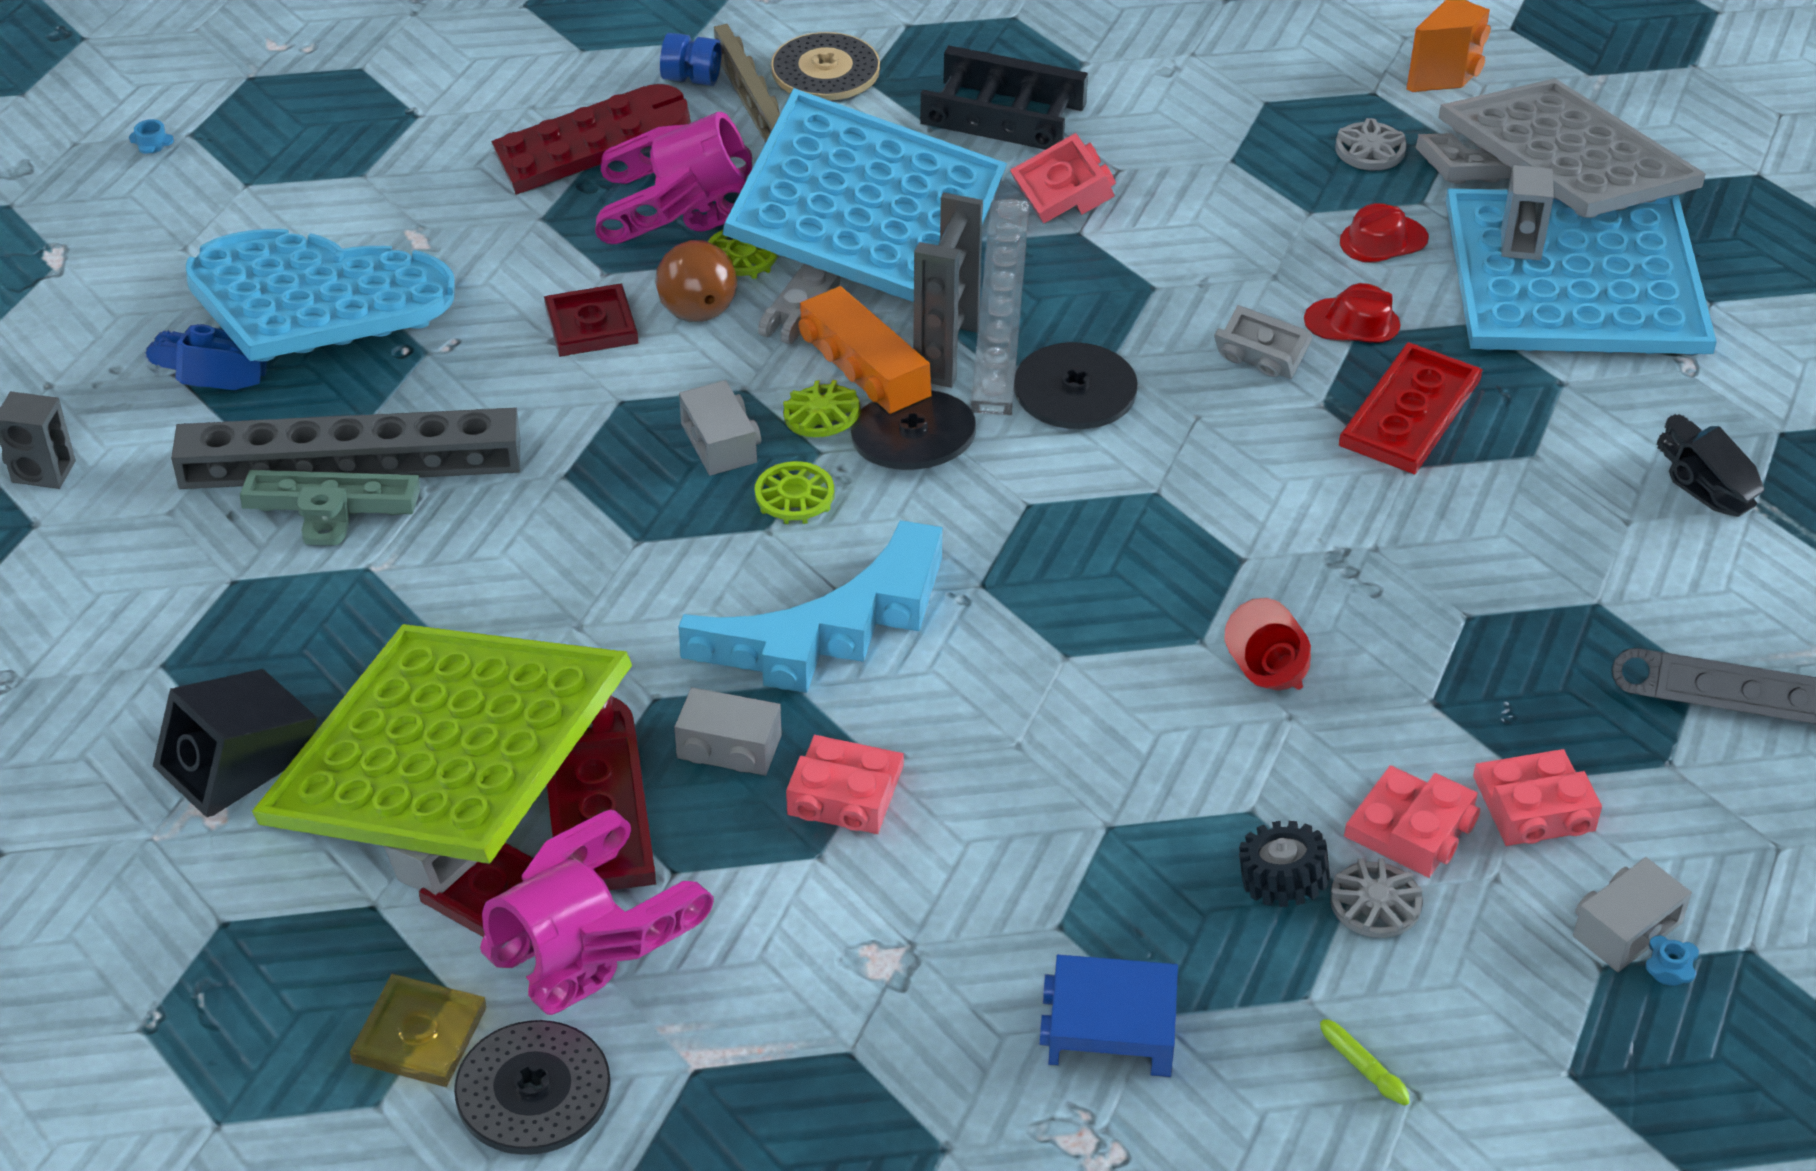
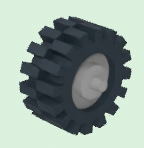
M1281 821L1272 822V829L1268 830L1265 825L1257 827V835L1249 832L1245 836L1246 842H1241L1239 846L1242 882L1246 893L1250 892L1251 898L1255 901L1263 897V904L1272 906L1274 900H1279L1280 907H1288V900L1295 899L1296 905H1301L1305 903L1304 896L1307 895L1313 900L1319 896L1318 889L1324 891L1328 886L1327 880H1330L1326 840L1323 839L1322 833L1319 830L1313 832L1311 825L1305 823L1299 829L1297 821H1289L1288 827H1281Z

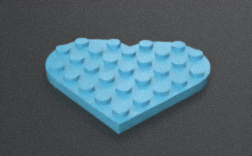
M287 229L248 230L221 236L201 245L199 255L197 257L189 256L186 262L187 285L190 291L250 361H269L274 359L275 356L292 352L307 353L313 351L316 347L330 344L345 345L351 343L354 339L368 336L383 337L389 335L392 331L405 328H425L429 325V321L437 318L450 308L455 298V279L452 270L443 261L432 255L414 250L411 256L405 251L392 250V246H358L342 249L338 244L322 236L310 233L308 239L300 234H289Z

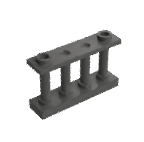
M944 192L941 196L939 244L919 242L914 251L913 349L930 362L931 384L953 388L957 379L958 332L960 329L976 333L979 330L983 200Z

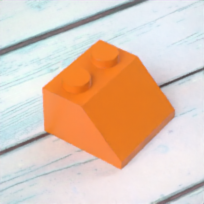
M1445 0L1415 29L1406 90L1419 92L1462 88L1473 76L1477 77L1485 64V56L1482 53L1491 30L1490 25H1487L1490 9L1466 0Z

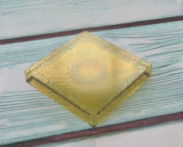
M391 974L350 1050L351 1061L355 1064L447 1088L487 1008L485 997Z

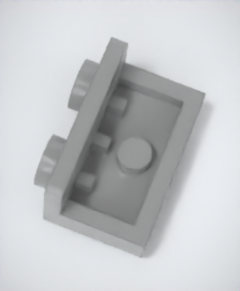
M1237 305L1225 330L1218 328L1214 338L1218 352L1228 361L1238 364L1243 361L1257 366L1262 373L1268 376L1278 377L1281 375L1292 379L1312 341V334L1309 330Z

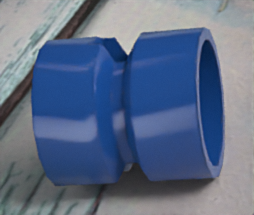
M667 33L663 40L660 54V74L662 79L685 82L690 77L691 82L694 84L714 86L721 68L722 48L720 40L697 37L695 41H692L690 35Z

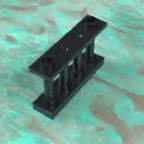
M948 45L944 52L943 83L945 86L941 93L922 90L920 124L1046 150L1064 140L1065 118H1062L1065 109L1083 111L1087 103L1088 73ZM960 87L980 91L976 100L956 96ZM995 94L1015 98L1011 107L991 103ZM1030 101L1051 105L1047 114L1026 110Z

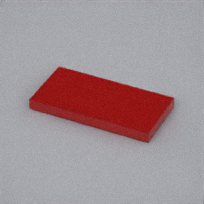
M1407 342L1340 434L1338 446L1415 475L1480 382L1483 369Z

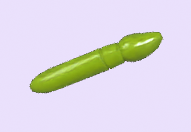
M1329 1019L1320 1021V1029L1323 1036L1355 1068L1377 1086L1380 1094L1403 1106L1410 1103L1409 1092L1400 1078L1390 1074L1377 1059L1338 1023Z

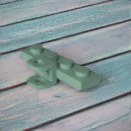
M249 470L240 492L242 509H259L262 511L298 510L299 514L304 517L302 538L305 544L338 545L347 534L350 524L349 514H413L420 492L419 475ZM320 530H331L325 534L317 533Z

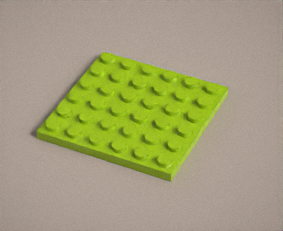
M402 624L255 806L252 813L258 824L263 826L490 864L632 667L627 651Z

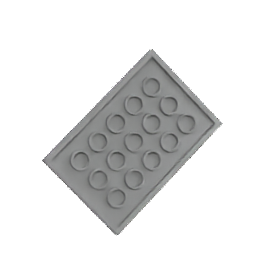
M1556 78L1441 104L1438 117L1440 120L1451 126L1455 132L1463 134L1476 143V146L1480 149L1486 150L1500 159V162L1511 168H1513V165L1553 168L1554 199L1562 201L1572 208L1577 215L1585 218H1593L1598 214L1613 210H1624L1629 206L1644 202H1654L1656 199L1671 195H1681L1687 191L1703 187L1706 173Z

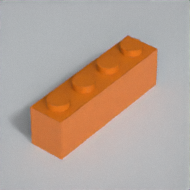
M842 286L800 302L801 320L798 325L803 339L808 343H812L822 352L827 361L833 362L844 372L849 381L855 382L867 393L873 402H877L889 414L931 396L930 362Z

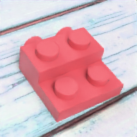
M1076 133L1010 170L1015 182L1043 224L1074 206L1083 215L1115 197L1111 187L1116 184V181L1106 164L1098 165L1101 163V160L1091 143L1084 145Z
M814 735L806 756L799 757L786 789L787 815L799 817L807 821L837 825L853 831L879 834L904 766V753Z
M1564 749L1475 764L1473 777L1505 846L1522 843L1533 844L1541 840L1569 835L1580 836L1587 832L1596 831L1602 805L1585 771L1575 772Z
M1390 765L1346 823L1344 837L1430 878L1440 862L1446 865L1450 862L1457 849L1460 834L1462 832L1469 834L1474 828L1480 815V808L1475 806L1478 792L1437 773H1434L1430 780L1426 782Z

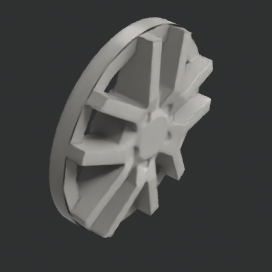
M1364 858L1357 860V864L1351 865L1335 875L1331 887L1330 903L1336 917L1349 929L1369 937L1387 938L1408 931L1418 921L1423 905L1422 888L1418 887L1417 883L1413 880L1414 875L1410 871L1404 872L1395 866L1386 864L1385 859L1379 858L1378 862H1365ZM1368 872H1378V879H1371ZM1404 886H1406V887L1408 888V889L1397 890V889H1399V888H1401V887H1404ZM1414 900V909L1407 902ZM1341 903L1353 906L1346 912L1342 908ZM1393 911L1404 917L1406 920L1401 922L1400 919L1393 913ZM1361 912L1368 916L1364 924L1355 920ZM1377 918H1381L1388 926L1375 927L1373 925Z

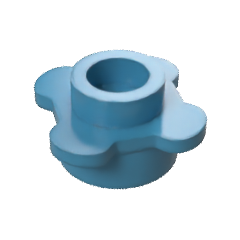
M155 119L139 122L135 125L134 132L129 135L130 142L137 144L139 152L144 154L159 152L164 146H169L174 142L173 135L166 134L164 124Z
M1661 935L1650 939L1649 948L1652 950V955L1646 961L1645 967L1654 979L1669 986L1689 983L1695 979L1696 970L1693 968V961L1699 956V949L1691 942L1682 943L1678 940H1668Z

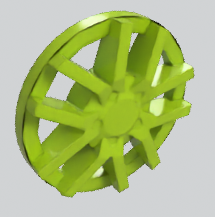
M723 230L717 232L708 240L709 243L716 245L729 256L733 262L736 276H750L752 279H756L758 273L765 271L768 274L771 272V266L779 258V255L748 243H743L736 239H724L728 236L722 235Z
M820 380L814 381V386L801 391H791V398L783 402L785 424L794 433L806 437H826L838 434L852 426L857 421L861 412L860 401L855 389L850 390L837 384V380H832L831 384L820 385ZM834 420H836V421L839 422V423L836 424V425H833L831 422H833ZM817 425H822L824 427L814 429V427Z
M801 461L784 462L768 468L758 477L755 483V499L762 514L767 513L773 517L783 519L784 524H789V520H802V524H807L809 518L815 517L822 512H828L831 509L830 505L835 499L834 482L831 476L817 465ZM799 470L800 472L797 475H792L788 471ZM811 473L815 475L810 480L807 479ZM778 475L781 478V480L779 481L772 476ZM825 483L827 488L821 487L820 485ZM764 484L767 485L769 488L763 489ZM791 508H799V509H800V511H790V510H791Z

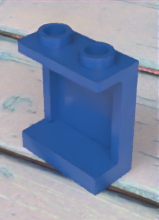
M1057 954L1055 975L1045 974L1043 1004L1053 1005L1052 1015L1041 1016L1039 1045L1049 1046L1048 1065H1059V1052L1061 1050L1151 1057V1076L1171 1077L1175 1046L1178 964Z

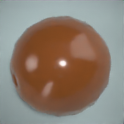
M690 240L672 248L664 255L658 265L655 277L660 302L671 314L687 322H703L718 317L728 308L736 295L738 283L733 262L729 256L716 245L704 240Z

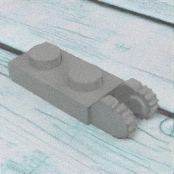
M803 264L771 307L766 309L759 322L758 334L768 338L780 324H783L781 341L792 344L801 334L798 325L801 320L800 302L839 287L840 276Z

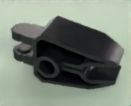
M1670 415L1664 426L1666 432H1662L1659 435L1656 445H1658L1657 449H1660V452H1663V455L1672 462L1669 469L1672 482L1716 512L1740 517L1757 505L1754 498L1764 492V487L1755 464L1720 426H1709L1702 431L1684 415Z

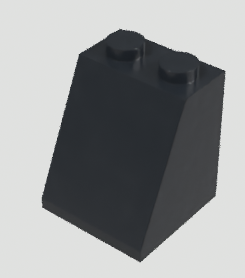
M264 669L170 688L153 767L205 817L214 816L282 773L313 736L318 717Z

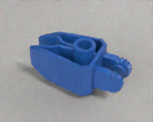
M204 324L190 325L185 333L175 331L171 333L169 330L159 332L154 338L155 341L150 343L145 352L148 362L150 361L156 366L160 365L163 368L176 370L175 379L181 384L237 390L259 384L261 376L266 375L267 361H250L224 330Z

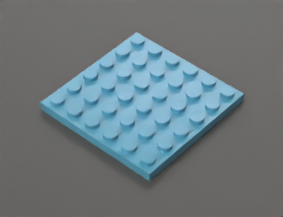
M793 88L725 221L722 235L914 302V251L919 242L938 245L940 242L941 196L943 192L983 200V227L1003 178L1007 163Z
M1447 189L1446 206L1470 349L1632 352L1646 354L1676 353L1687 355L1714 354L1717 341L1679 195L1656 199L1654 202L1640 203L1629 206L1624 210H1613L1598 214L1593 218L1579 216L1562 201L1553 199L1541 260L1501 257V226L1508 190Z

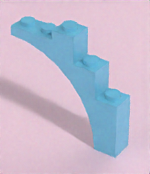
M900 520L890 542L870 566L847 584L821 598L793 608L754 616L709 617L683 614L678 626L680 656L683 659L695 660L697 662L760 671L763 673V686L807 693L820 655L864 662L876 624L920 631L942 560L943 527Z

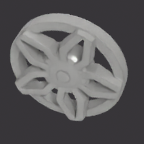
M1366 118L1365 122L1353 123L1340 128L1336 137L1335 150L1345 163L1364 170H1385L1398 165L1403 160L1406 152V140L1402 131H1397L1388 125L1377 123L1376 119ZM1342 142L1351 147L1349 152L1344 148ZM1396 146L1399 147V151L1397 153H1395L1393 150V148Z

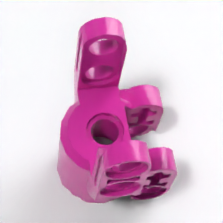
M718 111L690 124L658 127L606 150L602 155L601 173L608 181L628 184L653 172L655 173L656 181L654 186L605 206L596 217L595 233L597 237L607 244L623 243L666 225L682 214L685 225L694 231L703 232L724 224L735 204L726 201L724 196L731 192H741L746 182V177L752 171L753 160L751 150L744 145L739 131L729 116L722 111ZM652 146L650 150L651 158L644 156L641 153V149ZM739 157L746 164L741 168H736L730 158ZM617 160L624 162L628 168L621 172H615L608 167V164ZM642 205H650L657 212L651 216H643L636 209ZM609 219H616L623 224V227L618 230H609L603 226V222Z
M615 810L604 811L545 841L522 874L523 882L488 900L484 905L482 920L485 936L480 945L481 953L498 968H513L535 956L536 965L534 971L526 976V979L529 980L528 996L547 1015L556 1014L604 987L616 972L617 961L638 959L695 928L708 916L714 903L713 895L698 882L682 881L626 912L613 901L612 895L604 881L593 870L616 858L619 850L630 836L631 825Z

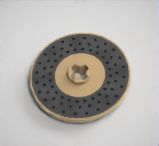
M818 32L793 38L780 46L773 55L771 68L775 82L786 92L791 94L793 88L826 100L834 101L853 97L870 88L879 76L880 60L874 48L857 37L835 32Z

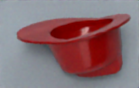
M1374 203L1358 210L1353 217L1351 225L1346 227L1340 235V246L1343 252L1352 259L1361 262H1379L1422 250L1428 244L1429 234L1420 223L1405 217V213L1399 207Z
M1368 283L1353 284L1335 298H1325L1317 301L1306 309L1304 315L1305 326L1312 334L1331 340L1381 343L1389 341L1398 335L1401 326L1399 317L1392 310L1393 295L1378 286Z
M1256 598L1241 604L1230 615L1225 626L1224 641L1231 656L1245 676L1256 686L1277 691L1292 687L1301 690L1303 688L1302 680L1306 677L1311 663V644L1304 630L1290 611L1279 601L1269 598Z

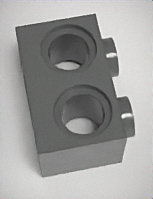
M10 391L0 407V445L2 448V461L7 465L11 482L60 489L76 459L59 398Z

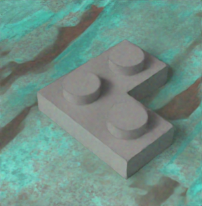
M1452 133L1418 134L1416 149L1448 182L1462 184L1466 180H1482L1495 183L1500 181V179L1511 178L1512 168L1503 164L1500 162V159L1486 150L1467 149Z

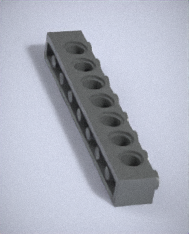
M517 407L176 424L171 459L178 489L243 486L249 470L419 475V478L520 473L521 438Z

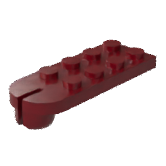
M652 84L624 94L614 95L607 100L587 107H580L571 113L554 119L544 120L537 125L518 132L508 133L491 142L494 152L517 195L600 165L602 155L606 150L658 127L690 124L691 119L686 98L684 99L683 93L679 89L666 84Z
M611 695L592 721V727L586 729L547 784L552 838L608 810H615L631 825L630 836L619 850L616 858L593 869L604 881L609 891L656 885L634 718L629 707Z

